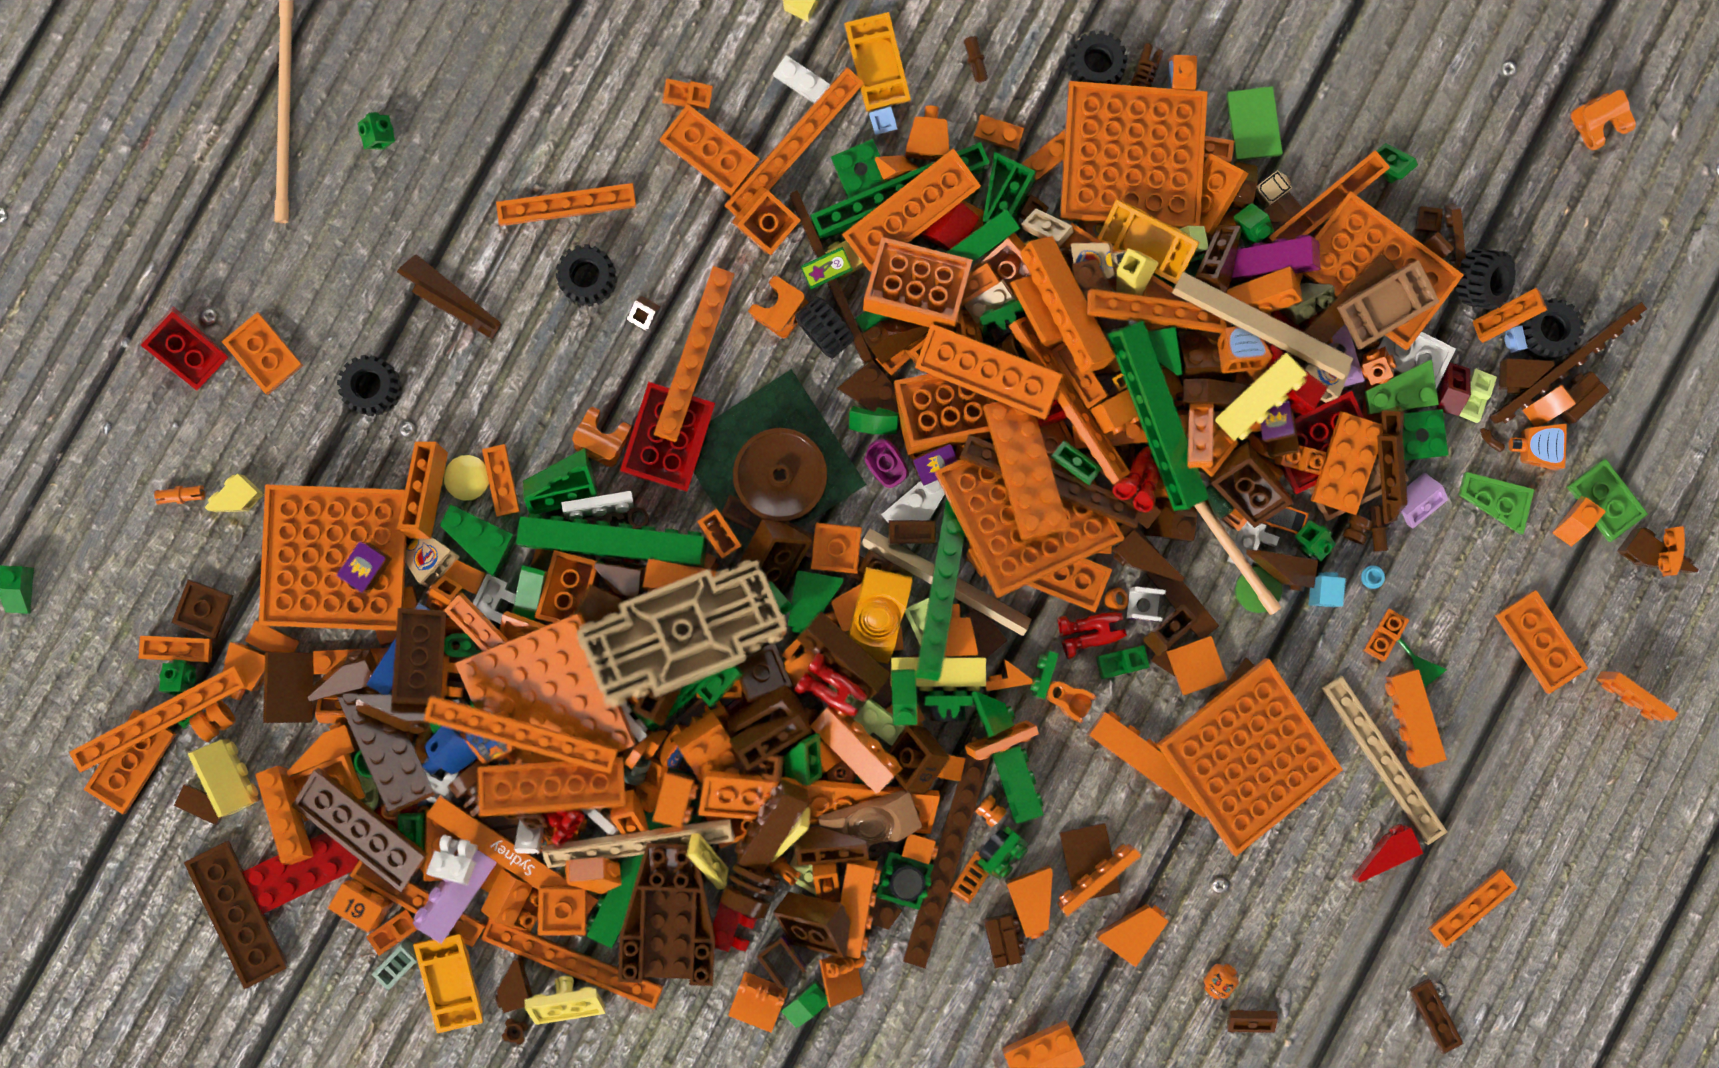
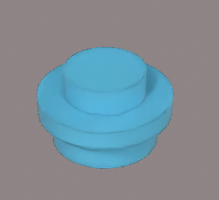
M1368 566L1362 571L1361 581L1367 588L1376 589L1384 583L1385 574L1378 566Z

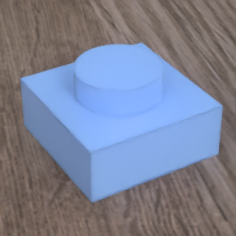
M891 105L869 111L875 135L898 129Z
M1523 326L1513 327L1506 331L1505 344L1510 349V353L1527 349Z

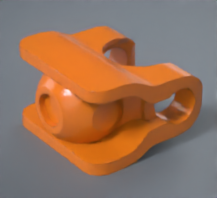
M1617 90L1611 94H1602L1574 109L1570 114L1585 145L1593 151L1603 147L1606 139L1603 128L1607 121L1611 122L1621 134H1627L1636 127L1629 101L1623 90Z
M773 276L768 283L778 293L776 304L770 308H763L757 304H752L748 312L759 323L780 338L785 339L789 337L798 324L795 314L809 302L805 299L803 292L778 276Z
M592 406L588 409L573 434L574 449L578 452L585 448L589 458L607 467H613L616 465L631 435L632 425L623 422L615 432L611 434L601 433L597 429L601 413L599 409Z
M1059 681L1050 682L1046 695L1048 701L1057 705L1063 714L1078 723L1083 722L1082 718L1087 715L1091 708L1092 700L1096 698L1094 694L1084 689L1072 688ZM1055 687H1059L1061 690V695L1058 698L1053 696V689Z

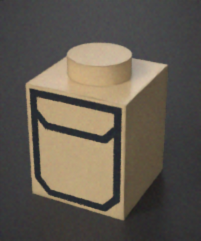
M1277 170L1256 187L1255 197L1266 209L1292 189L1290 186L1291 182L1285 174H1281Z

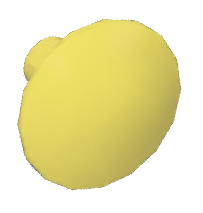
M461 455L453 459L447 465L444 472V484L447 491L454 498L463 501L476 500L487 490L489 484L485 463L472 455Z

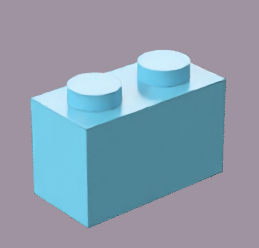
M1333 572L1318 573V577L1315 578L1314 588H1310L1309 605L1342 607L1344 603L1345 578H1339L1338 573Z

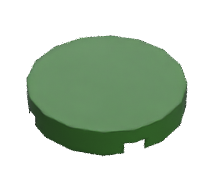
M1254 567L1253 569L1279 602L1282 595L1281 583L1262 567ZM1241 574L1236 580L1234 588L1237 601L1247 611L1254 613L1267 612L1243 574Z

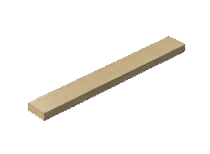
M1184 272L1181 274L1172 292L1342 380L1347 375L1353 361L1352 357Z
M871 528L861 542L862 546L929 584L932 583L935 564L899 544H889L887 537ZM957 577L954 598L1024 636L1032 619Z
M1340 675L1321 689L1425 844L1429 845L1446 834L1447 830L1344 677Z
M731 819L683 825L681 828L675 826L566 842L558 847L555 844L543 846L542 853L547 868L566 866V861L571 859L597 857L614 859L644 854L647 842L689 844L691 834L699 833L708 845L735 840Z

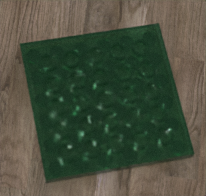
M792 369L709 422L693 472L721 514L730 494L739 498L734 486L733 469L736 457L743 445L762 431L786 428L798 431L810 438L820 449L827 468L826 487L818 504L806 515L788 522L802 528L867 486ZM723 517L745 552L755 532Z

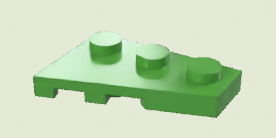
M1432 359L1392 378L1384 384L1365 391L1367 415L1382 413V410L1400 406L1403 410L1439 405Z
M1465 472L1458 495L1518 534H1524L1534 489Z

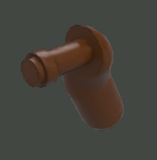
M1480 429L1482 438L1491 448L1498 452L1504 450L1505 445L1496 440L1490 430Z

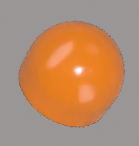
M1117 587L1110 589L1105 594L1104 602L1108 609L1120 611L1127 607L1128 596L1124 589ZM1116 594L1122 597L1120 605L1116 601Z

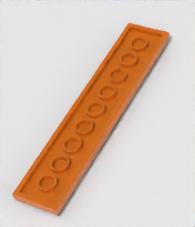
M705 771L698 814L755 820L760 807L769 800L773 787H777L780 782L763 779L760 775ZM781 777V780L783 779L807 789L809 800L807 808L810 809L809 824L820 825L818 816L904 790L901 787L885 786L876 794L866 784L816 780L810 785L805 786L792 778ZM928 790L924 794L910 792L922 827L914 833L931 834L940 799L939 791Z

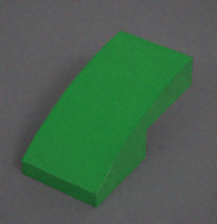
M853 406L849 412V429L869 434H897L899 431V413L880 407L873 412Z
M1144 645L1095 657L1101 679L1150 668Z

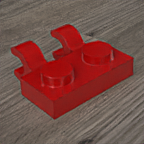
M720 902L713 923L715 948L729 952L732 946L746 952L750 941L735 936L738 924L753 929L757 918L740 913Z

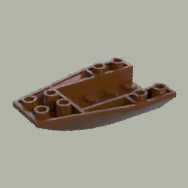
M647 842L620 933L618 982L642 983L644 977L689 979V985L713 986L715 936L701 870L687 855L689 844Z

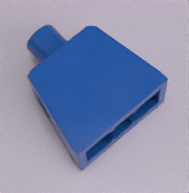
M441 726L426 743L425 749L429 760L423 764V768L428 774L433 775L440 768L449 774H455L478 759L477 755L461 736L463 731Z

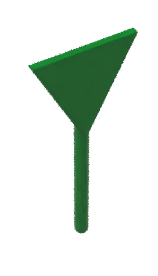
M1401 637L1397 640L1412 658L1414 669L1419 670L1424 688L1447 671L1443 667L1416 656Z

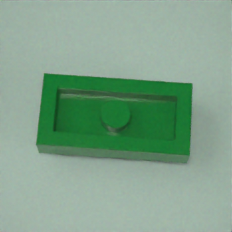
M737 665L707 676L695 691L710 707L715 706L744 672Z

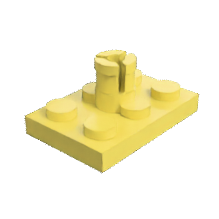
M561 976L559 979H555V995L546 996L538 994L530 999H525V1009L536 1025L605 1014V1004L596 988L583 987L579 991H573L574 979L571 976Z

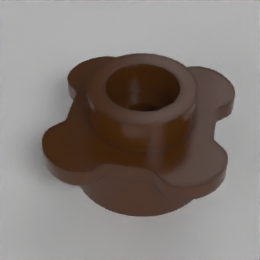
M513 1018L507 1019L502 1039L506 1042H516L517 1045L523 1044L528 1024L525 1021L517 1022Z

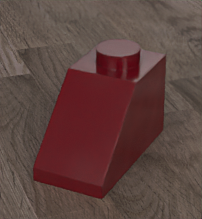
M1449 362L1437 393L1439 404L1437 409H1443V412L1446 414L1459 416L1471 396L1470 368Z

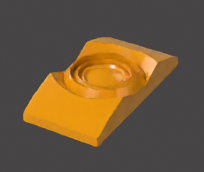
M889 12L845 22L844 25L856 74L864 82L860 87V92L866 112L911 101Z
M1118 199L1115 201L1097 238L1103 243L1112 244L1113 249L1117 252L1132 249L1159 262L1154 273L1174 284H1177L1181 274L1185 273L1200 243L1183 231Z
M866 567L848 636L877 662L888 664L895 648L900 623L907 607L912 577Z
M461 932L447 935L442 944L434 939L414 943L436 1032L441 1033L483 1023L480 995L473 978L469 953Z

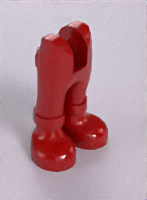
M1146 446L1137 454L1127 478L1120 479L1113 487V494L1118 499L1127 500L1135 494L1139 482L1145 473L1146 478L1133 501L1134 507L1141 512L1152 510L1155 504L1154 491L1161 478L1156 462L1152 463L1148 460L1152 453L1149 446Z
M1100 613L1084 619H1076L1075 622L1069 621L1066 616L1058 617V629L1061 637L1076 632L1082 633L1097 629L1095 633L1080 635L1076 638L1062 639V647L1066 658L1073 659L1079 648L1086 649L1088 647L1102 646L1127 636L1126 629H1117L1111 632L1109 623L1124 620L1122 613Z
M817 653L807 670L821 677L823 681L828 682L838 691H833L822 682L819 683L806 672L794 690L798 693H804L807 690L813 691L815 696L820 697L836 710L847 715L856 716L859 710L854 708L852 704L846 703V698L851 694L855 699L865 702L868 696L848 678L834 672L830 667L827 669L824 665V656Z
M580 810L540 812L553 828L556 827L552 842L557 847L566 843L577 832V826L584 820V814Z

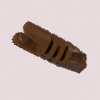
M1145 43L1130 86H1152L1164 50L1157 49L1152 60L1149 61L1153 45Z

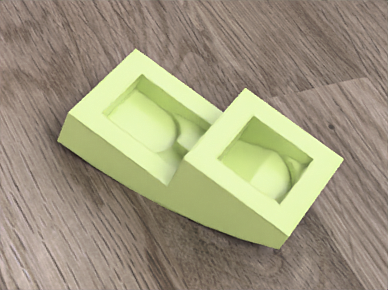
M1475 368L1470 377L1471 396L1459 416L1478 423L1482 418L1486 402L1492 395L1497 377Z

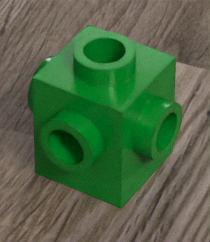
M378 112L366 114L365 118L358 122V132L364 149L384 150L395 142L394 129L389 115H379Z
M1311 520L1295 536V539L1302 547L1300 551L1310 559L1314 557L1319 561H1322L1336 545L1331 538V531Z
M173 660L172 663H163L162 671L159 674V691L169 695H179L191 689L196 681V668L187 665L185 660Z

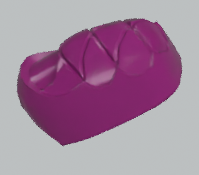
M877 439L869 445L864 460L869 470L883 486L893 488L908 478L909 470L898 448L891 441Z

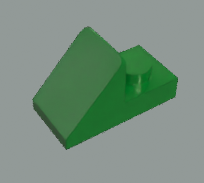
M1387 143L1376 150L1390 166L1382 175L1390 184L1394 183L1397 179H1403L1418 166L1416 158Z

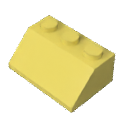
M229 739L219 740L188 753L218 818L235 814L259 801L257 797L258 790L253 783H250L247 777V767L243 762H240L237 756L238 749L233 741L230 742Z

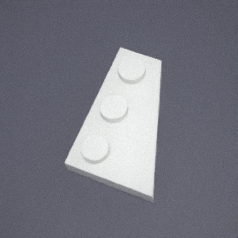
M938 480L925 486L920 481L882 513L881 516L888 524L889 520H930L945 493ZM915 544L906 545L912 550Z

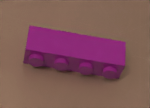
M1299 235L1294 240L1277 239L1271 244L1254 243L1249 248L1238 247L1230 285L1249 282L1289 266L1295 274L1321 270L1319 242L1310 235Z

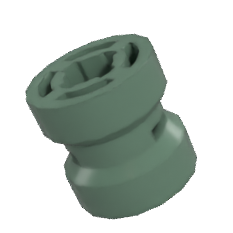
M641 756L633 769L626 765L624 767V780L631 785L643 784L646 772L650 768L651 760Z

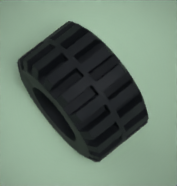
M1095 30L1090 31L1088 36L1083 34L1080 40L1077 39L1068 58L1067 66L1069 67L1067 72L1068 75L1072 76L1070 80L1118 84L1126 70V62L1128 60L1127 55H1125V46H1120L1121 40L1119 38L1114 40V34L1109 33L1108 36L1104 35L1105 31L1100 30L1099 34H1096ZM1091 53L1102 54L1109 61L1110 68L1101 73L1091 71L1086 66L1084 57Z
M584 244V247L580 245L575 246L573 251L568 249L566 251L567 255L565 257L562 255L560 257L561 263L556 266L558 270L556 279L558 280L559 288L566 297L580 306L587 304L591 307L594 306V303H598V305L603 303L602 300L604 298L608 299L610 297L609 293L611 291L614 292V283H617L615 275L617 272L612 261L604 251H601L596 246L592 248L590 245ZM585 264L597 266L599 277L592 286L579 287L575 284L574 275L579 267Z
M1475 248L1466 254L1465 259L1463 258L1461 266L1458 268V271L1464 274L1456 286V291L1459 292L1458 297L1462 300V303L1494 310L1497 307L1503 306L1504 302H1507L1509 299V295L1512 293L1513 286L1515 285L1516 270L1515 262L1512 261V256L1508 255L1507 252Z
M816 296L795 314L796 321L807 336L826 356L832 359L854 341L853 334L846 323L820 297Z
M1557 298L1544 300L1547 307L1546 311L1519 324L1523 326L1527 349L1524 351L1530 350L1529 355L1532 357L1538 356L1540 360L1547 358L1548 360L1555 359L1573 351L1576 348L1575 345L1579 344L1582 340L1579 336L1584 334V329H1580V326L1584 325L1583 320L1578 318L1581 315L1580 312L1573 310L1575 308L1573 304L1566 305V300L1561 299L1557 301ZM1544 317L1552 319L1558 325L1559 337L1556 342L1548 340L1541 331V322Z
M361 355L360 359L356 357L351 359L353 363H346L344 365L346 370L344 372L340 370L339 373L342 379L337 380V385L341 388L338 389V393L343 397L341 400L349 408L363 415H382L384 410L389 412L392 409L390 406L392 404L396 405L398 402L395 400L396 397L401 396L399 387H402V383L398 380L400 377L398 372L394 370L395 368L376 356L370 355L368 357L367 355ZM368 374H378L381 382L379 391L371 398H362L359 392L360 381Z

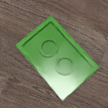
M1273 86L1227 92L1226 97L1232 140L1234 141L1235 161L1281 156L1282 146Z
M1602 459L1566 486L1576 500L1581 496L1587 497L1606 511L1595 525L1608 542L1615 540L1648 515L1607 459Z

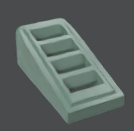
M408 938L405 939L372 973V976L388 991L418 961L414 943ZM397 955L407 964L406 966L396 957ZM390 962L400 971L399 973L389 964ZM385 969L394 979L391 980L382 970Z

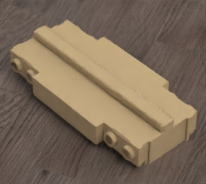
M744 561L738 564V568L734 570L724 569L715 574L716 577H712L709 569L619 604L621 612L619 615L612 613L603 618L604 621L596 624L589 622L580 627L581 630L577 631V639L581 650L585 652L599 690L604 695L606 707L612 705V707L620 706L626 702V698L631 696L635 698L642 697L649 693V689L653 690L655 697L744 662L746 658L744 651L746 650L748 653L759 650L763 643L769 641L770 644H774L784 639L783 636L786 635L787 631L784 615H781L765 575L759 569L758 561Z

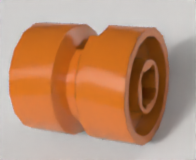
M220 700L207 707L206 711L201 710L190 717L189 722L195 733L203 741L209 742L219 735L220 730H226L235 724L236 719L226 703Z

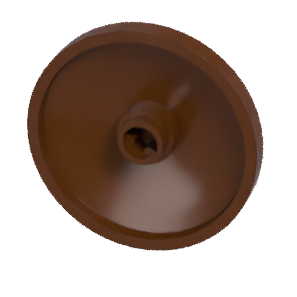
M774 428L756 434L743 445L734 463L733 481L738 497L750 512L765 520L787 522L806 515L818 504L825 491L827 468L820 449L810 438L792 429Z

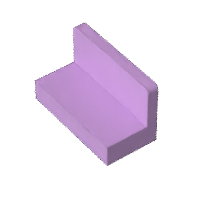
M1426 473L1421 474L1406 487L1408 504L1401 513L1407 525L1415 528L1448 500L1443 485Z

